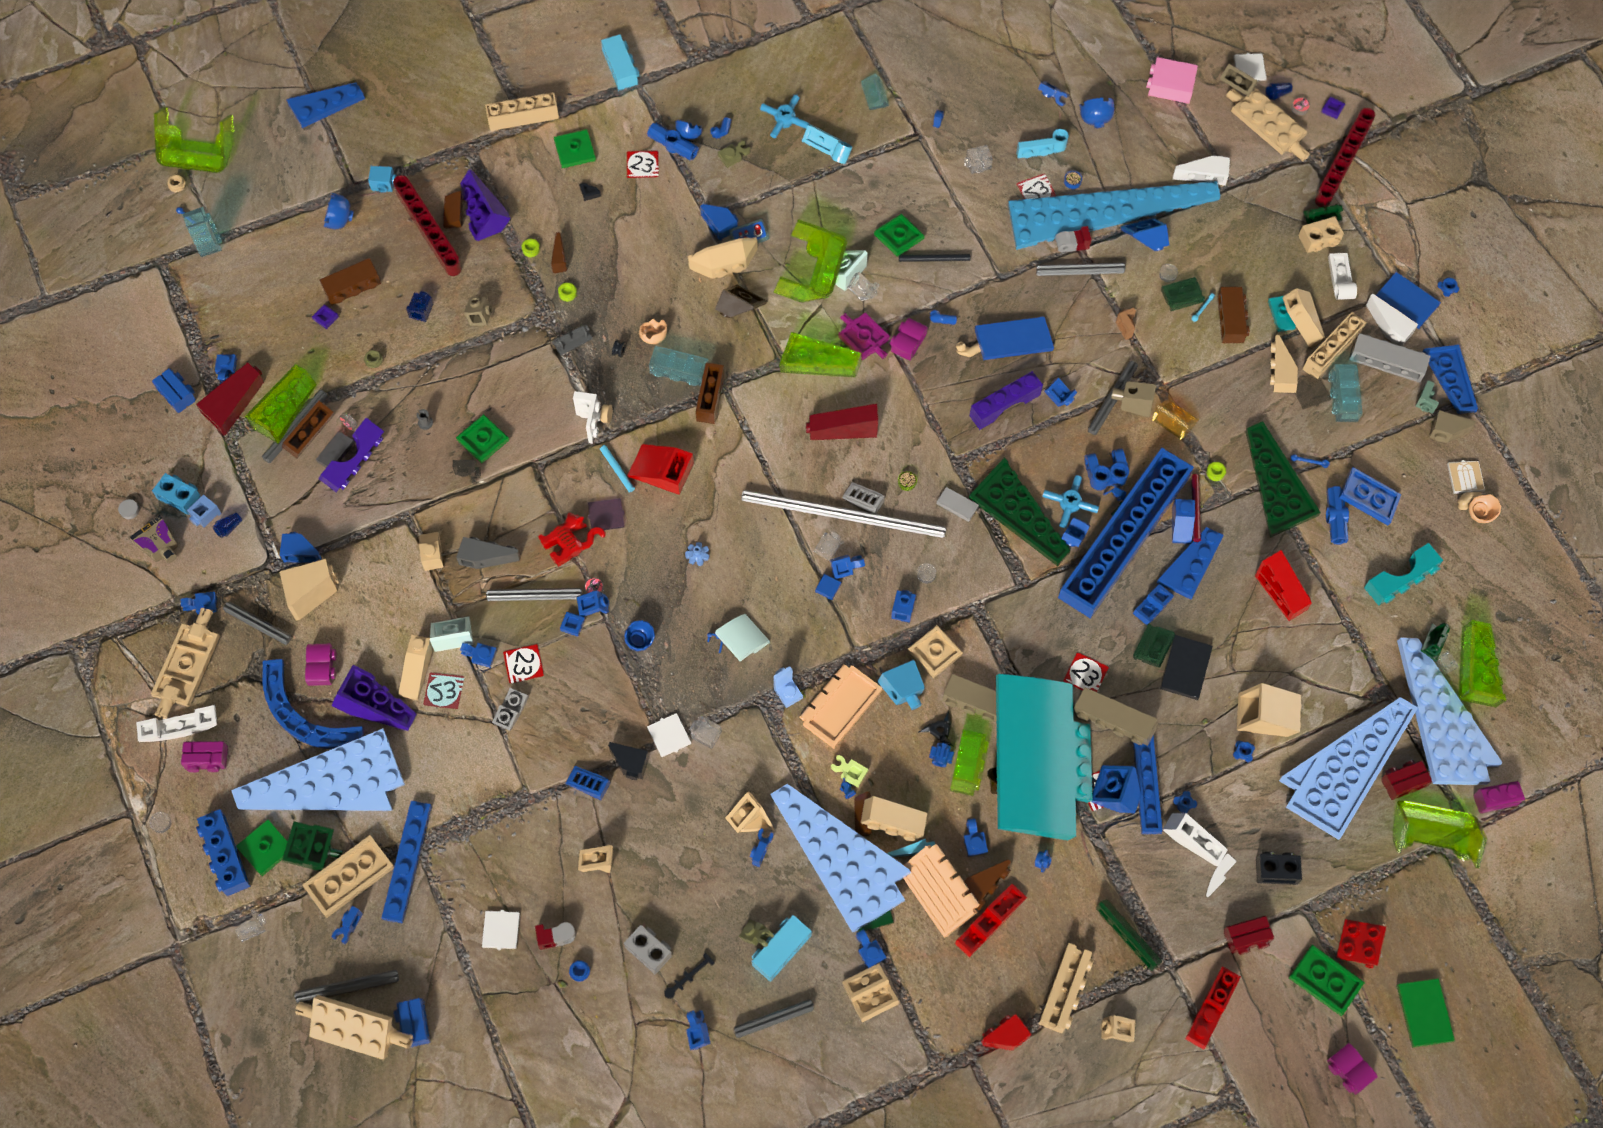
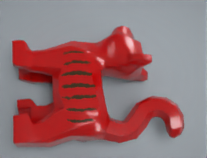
M568 513L564 523L556 526L548 535L544 536L541 534L538 538L545 550L557 544L560 546L561 549L558 552L553 551L550 553L552 560L559 567L593 545L595 534H599L604 538L606 536L604 529L601 527L590 529L587 533L586 542H581L572 532L587 527L586 523H583L584 517Z

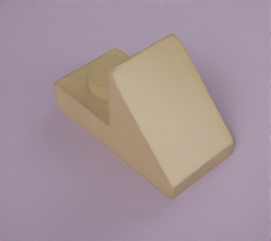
M608 845L580 850L578 870L582 872L601 870L610 873L613 846Z

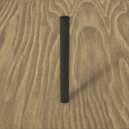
M970 254L899 255V262L970 261L971 259Z

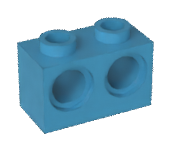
M167 473L162 476L152 490L158 500L186 515H189L187 510L201 497L195 485L191 483L186 484L178 476H170Z

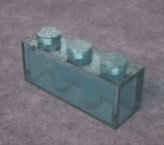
M201 207L182 214L187 230L201 257L222 251L220 243L223 242L210 213L206 214L204 208Z
M655 346L649 362V370L656 377L663 376L673 381H683L692 386H701L705 364L709 362L707 358Z
M1335 364L1332 371H1329L1328 376L1329 382L1332 383L1330 397L1334 401L1332 414L1335 415L1336 422H1358L1363 412L1357 364Z

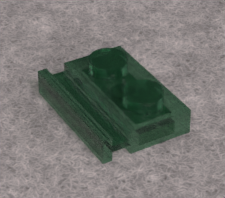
M1196 277L1161 287V292L1167 305L1170 307V312L1205 301Z
M1148 623L1133 654V658L1160 668L1175 638V632L1158 626L1154 627Z

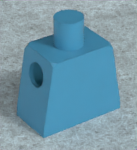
M914 660L882 673L878 683L896 705L907 702L911 710H915L922 705L918 696L921 695L925 687Z

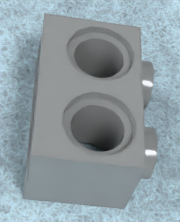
M640 925L624 942V946L656 975L672 957L671 947L664 940L658 941L655 938V932L648 926L644 928ZM641 937L647 939V943L643 946L636 944V941ZM660 951L663 955L660 959H653L651 957L652 953Z

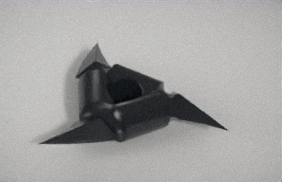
M949 710L944 720L936 721L932 724L929 723L919 731L930 732L941 743L954 747L948 739L950 725H952ZM942 727L944 731L940 733L937 731V728Z

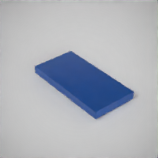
M1045 317L977 325L974 328L983 360L1048 352L1054 349Z

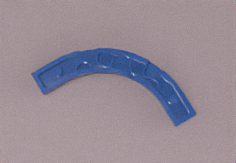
M283 659L263 661V691L272 715L286 732L303 743L323 749H334L364 737L362 726L328 728L313 725L301 717L292 708L285 692Z

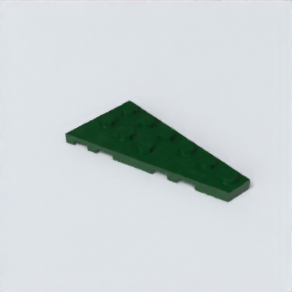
M1262 421L1248 427L1245 432L1270 538L1319 516L1320 510L1265 423Z
M1004 457L969 495V499L978 504L980 508L1056 566H1059L1070 554V549L1064 540L1061 539L1059 533L1051 526L1049 519L1044 516L1040 506L1026 486L1020 482L1018 475L1011 469L1007 459Z

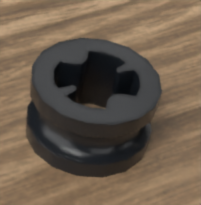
M616 339L612 348V355L615 356L617 354L622 358L626 349V342L620 343Z

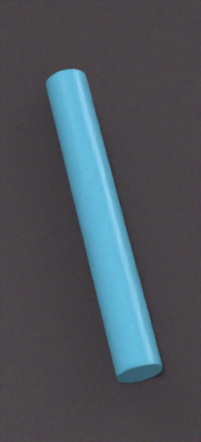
M603 445L600 451L628 492L634 491L635 487L607 446Z

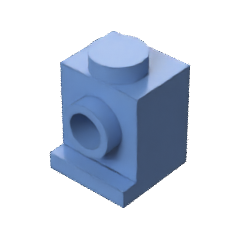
M204 494L187 510L191 516L189 520L197 527L199 525L207 526L217 515L220 516L222 514L217 505Z

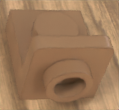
M1135 308L1124 309L1118 313L1116 325L1125 340L1132 338L1135 330L1133 322L1136 312Z

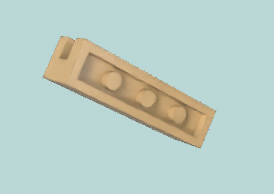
M554 92L485 104L490 131L559 119Z
M1351 312L1309 356L1303 370L1318 380L1353 343L1358 334L1363 331L1362 329L1367 322Z
M1071 943L1066 947L1039 1021V1025L1061 1034L1065 1028L1068 1030L1073 1020L1070 1017L1072 1009L1076 1010L1080 1000L1077 997L1078 991H1083L1087 981L1086 978H1083L1086 971L1090 972L1094 961L1090 959L1092 952L1085 949L1084 951L1076 949L1077 946Z

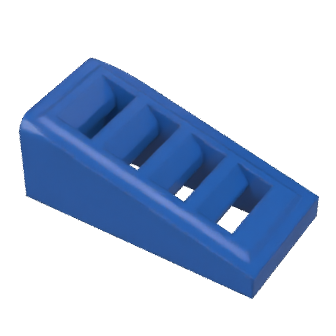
M574 766L566 781L567 785L600 801L611 784L609 779ZM577 773L581 774L577 782H573ZM584 776H586L587 779L584 785H581ZM591 779L594 780V782H593V784L591 785V787L588 788L587 786H588L589 782L591 781ZM597 783H601L598 790H594Z

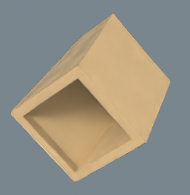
M326 559L280 571L287 606L296 621L302 619L337 592L336 584L339 583L333 566L328 565Z
M1264 683L1238 693L1237 730L1284 737L1299 733L1301 728V695Z

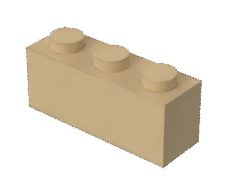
M872 796L864 801L861 823L868 825L869 829H881L886 831L885 833L888 835L904 836L905 840L915 841L924 836L927 813Z

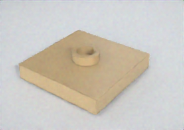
M938 625L908 648V652L933 679L963 655V652Z

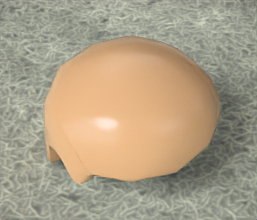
M651 319L649 322L643 323L639 328L640 338L648 344L655 345L661 343L667 334V324L664 320L657 322L655 319Z
M1491 494L1479 495L1471 500L1468 511L1471 518L1478 523H1489L1499 516L1501 505L1499 500Z

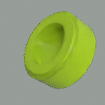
M527 239L522 243V252L525 256L535 257L539 254L540 246L537 240Z
M563 283L558 288L559 297L563 301L575 299L577 291L572 283Z
M1220 462L1210 463L1206 470L1207 477L1212 481L1222 480L1226 474L1225 466Z

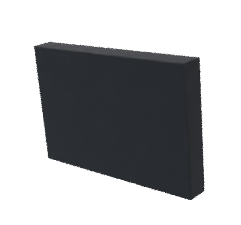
M1175 635L1160 689L1199 700L1213 646Z

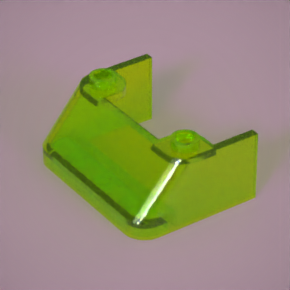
M164 106L154 113L156 160L160 165L220 173L226 168L234 143L233 115H228L220 121V133L216 135V144L183 140L182 130L176 125L169 124L168 107Z
M798 219L791 236L806 241L807 253L817 258L810 285L806 286L780 276L773 293L798 302L828 298L834 290L847 246V240L841 234Z
M1397 801L1392 837L1397 852L1401 853L1402 848H1408V846L1413 845V842L1451 849L1458 859L1465 861L1471 859L1475 868H1480L1488 838L1476 816L1409 801Z

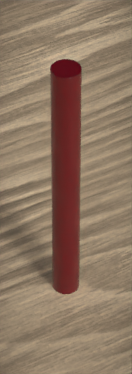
M1193 474L1192 500H1195L1193 541L1200 542L1199 475Z

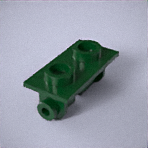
M1337 203L1323 208H1311L1310 210L1303 211L1307 224L1331 217H1336L1337 221H1341L1343 219L1340 212L1343 211V206Z
M1432 623L1420 650L1435 662H1437L1447 639V633L1450 631L1449 625L1442 623L1436 626Z

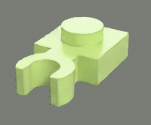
M837 755L836 760L841 762V765L835 766L832 764L831 769L835 772H843L841 778H845V781L858 788L868 773V769L852 759L848 764L842 756Z

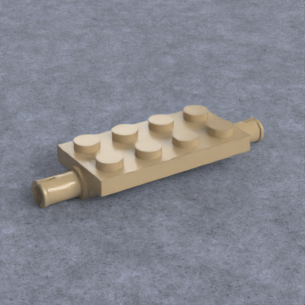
M1232 88V91L1230 90L1227 93L1226 97L1236 104L1232 107L1231 112L1281 155L1286 151L1292 152L1302 162L1309 157L1310 152L1300 145V140L1306 136L1307 131L1257 88L1249 96L1245 97L1237 92L1235 88Z
M201 608L195 623L192 625L181 624L151 692L153 697L161 699L154 714L159 718L163 716V719H167L169 711L175 703L190 707L220 638L219 634L210 632L207 628L213 614L211 610L206 609L205 611V608Z
M320 995L314 997L313 1005L300 1001L296 1006L297 1015L311 1018L309 1037L383 1060L388 1057L390 1045L395 1044L409 1049L413 1043L412 1040H409L413 1039L412 1035L398 1032L392 1026V1017Z

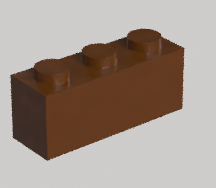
M370 258L319 279L331 305L341 303L345 299L357 296L361 292L373 289L381 284L378 273Z
M1220 287L1217 300L1222 343H1244L1246 336H1249L1250 332L1249 325H1246L1248 311L1244 307L1246 304V294H1243L1242 287Z
M705 364L696 406V422L715 424L725 376L724 365Z
M318 401L286 438L282 448L298 459L331 420L334 412Z

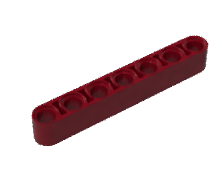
M1364 108L1360 111L1315 198L1317 206L1323 208L1331 204L1375 119L1376 114L1371 108Z
M404 175L397 176L393 180V185L399 200L446 273L450 276L459 275L462 267L457 253L409 179Z

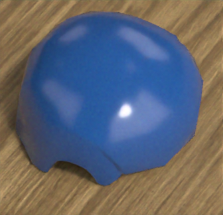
M676 120V131L685 140L696 139L702 134V126Z
M643 620L632 622L624 634L626 645L637 652L646 650L654 641V628L650 623Z

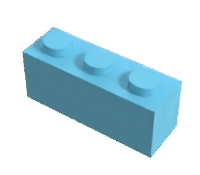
M621 35L601 40L602 52L618 90L638 85L637 77H640L637 67L633 66L632 54L627 52L629 49L626 40L623 41Z
M794 915L790 919L786 918L779 927L781 929L776 935L774 934V937H768L766 943L769 945L767 947H764L762 950L759 948L752 956V966L770 982L812 936V931Z

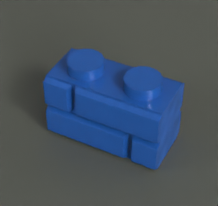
M167 369L162 375L153 379L152 383L174 410L180 413L187 406L195 402L196 399L193 396L195 391L189 384L184 385V379L179 372L174 373L171 369Z
M417 998L397 1003L394 1017L396 1023L399 1022L400 1024L398 1032L413 1036V1039H409L413 1041L411 1047L431 1043L423 999Z

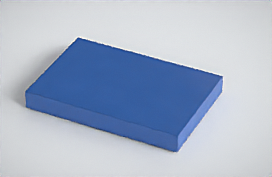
M1397 272L1376 294L1384 302L1417 323V329H1420L1441 304L1437 299Z
M1352 467L1348 472L1339 498L1388 526L1392 522L1401 494Z

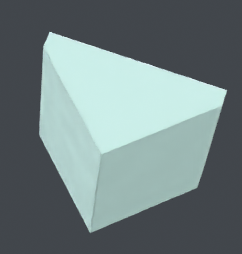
M866 250L844 251L823 276L846 291L867 267L868 253Z
M470 617L431 623L430 641L434 651L459 648L462 643L474 645Z

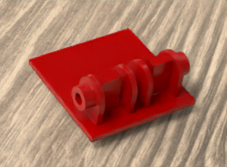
M1345 919L1336 958L1364 963L1365 967L1373 969L1374 965L1378 966L1387 927Z

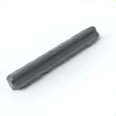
M226 602L223 607L226 613L285 645L292 638L287 632L232 602Z
M808 999L734 1027V1033L737 1038L806 1014L814 1010L813 1003Z

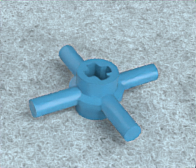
M794 95L788 105H781L778 109L766 104L761 105L760 110L775 116L777 124L770 134L772 138H776L782 128H788L792 123L805 129L810 125L809 122L795 117L793 109L800 99L799 96Z
M1076 475L1071 490L1064 492L1062 495L1044 490L1042 497L1058 501L1064 511L1059 525L1062 528L1067 527L1071 513L1078 511L1080 508L1094 513L1098 512L1099 506L1082 501L1078 493L1082 480L1081 476Z

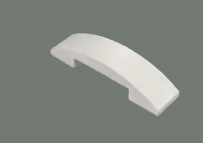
M212 705L195 709V713L163 720L153 718L137 722L138 741L169 740L208 730L217 725L216 706Z

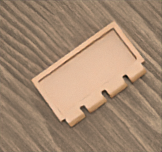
M843 664L835 674L839 681L832 677L823 688L827 695L820 692L811 702L815 710L808 706L800 715L801 720L804 721L803 726L834 749L883 691L880 685L852 665L849 668Z
M937 844L932 847L929 845L904 864L911 874L903 879L942 935L948 937L977 913L975 909L980 904L972 893L965 896V893L969 890L960 876L953 879L957 872L948 859L941 862L945 855Z

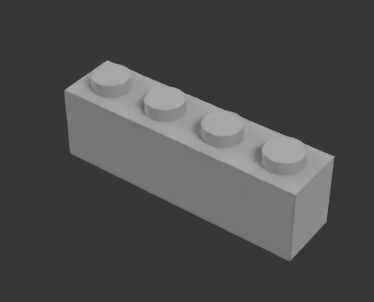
M1359 333L1354 342L1349 360L1420 383L1426 373L1430 356L1420 351L1407 349L1405 346H1398L1386 340H1379L1370 335Z

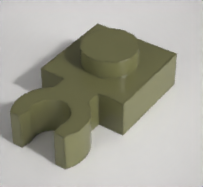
M740 141L737 147L731 144L718 151V157L729 168L741 161L742 156L748 155L750 147L743 149L745 141Z
M751 919L739 935L745 942L755 946L759 942L764 947L769 945L765 942V939L769 936L774 937V934L763 924Z

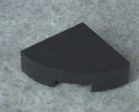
M588 183L579 184L584 201L601 197L597 187L588 185Z

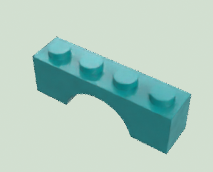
M1427 543L1416 550L1409 558L1411 567L1409 574L1394 576L1383 571L1370 579L1364 588L1378 606L1384 602L1388 604L1395 599V595L1399 592L1401 594L1407 592L1411 588L1410 585L1414 583L1418 585L1425 580V576L1429 573L1431 576L1441 569L1439 566L1444 560L1430 543Z

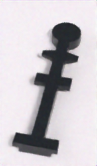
M706 952L703 954L705 960L689 974L685 971L683 973L685 977L681 981L675 979L676 985L674 987L665 989L664 996L667 999H672L675 996L676 990H683L682 985L687 981L693 982L692 977L708 963L711 966L715 964Z

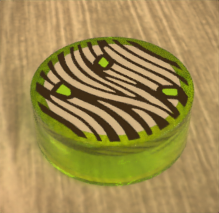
M905 471L899 475L898 485L902 490L910 491L916 487L917 477L914 473Z

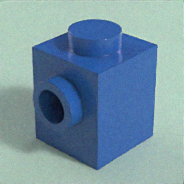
M897 590L891 619L910 623L916 595L907 590Z

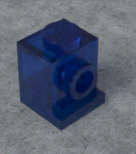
M420 291V293L414 292L410 304L406 308L409 318L427 322L433 307L432 297L424 291Z

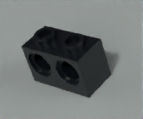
M1262 852L1256 858L1257 883L1298 885L1302 880L1301 856H1296L1291 852L1282 853V855H1274V852ZM1264 864H1270L1273 868V871L1267 870ZM1285 864L1291 865L1293 872L1287 871Z

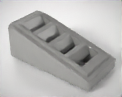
M853 482L842 497L873 514L878 512L885 501L884 495ZM854 489L857 490L853 497L850 496ZM862 493L861 498L857 499L858 495Z

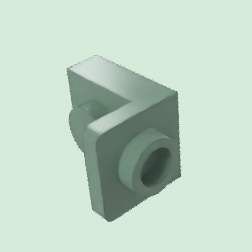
M1427 381L1415 406L1424 412L1434 413L1439 404L1438 401L1432 399L1435 393L1432 390L1434 382Z

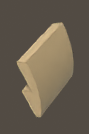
M879 963L842 981L848 997L862 1022L899 1004V1000Z

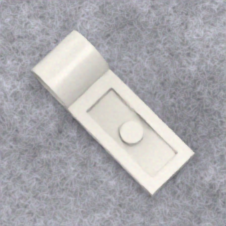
M1329 254L1328 261L1335 299H1355L1357 296L1356 283L1352 282L1348 254Z

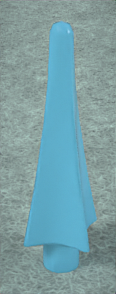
M925 838L887 854L891 857L914 856L926 846H934L935 841L926 843Z

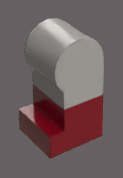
M1088 226L1081 227L1077 231H1063L1055 236L1059 252L1089 249L1092 240Z
M568 922L549 929H545L543 924L535 926L537 943L540 950L572 943L576 937L574 927Z

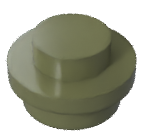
M371 350L366 353L364 362L369 368H377L382 364L383 357L378 351Z

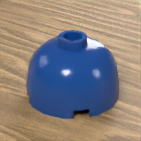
M1096 98L1084 101V105L1079 104L1081 118L1088 125H1094V128L1104 127V124L1113 118L1114 99L1108 98L1109 101H1104V98Z
M331 193L323 227L341 229L348 221H352L354 211H351V204L344 196Z

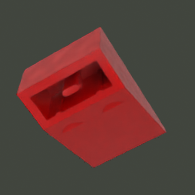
M642 444L627 477L680 495L694 465L693 453L676 447Z

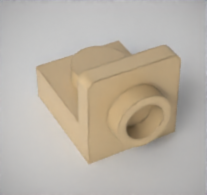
M1116 1015L1103 1018L1101 1038L1133 1042L1135 1039V1020Z

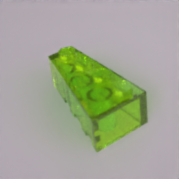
M791 332L779 366L780 373L856 377L862 359L860 352Z
M295 364L247 413L245 418L255 431L279 444L317 384L307 370Z
M1471 620L1462 627L1459 699L1497 708L1507 700L1502 690L1503 680L1498 671L1499 661L1495 656L1494 649L1496 646L1490 623Z

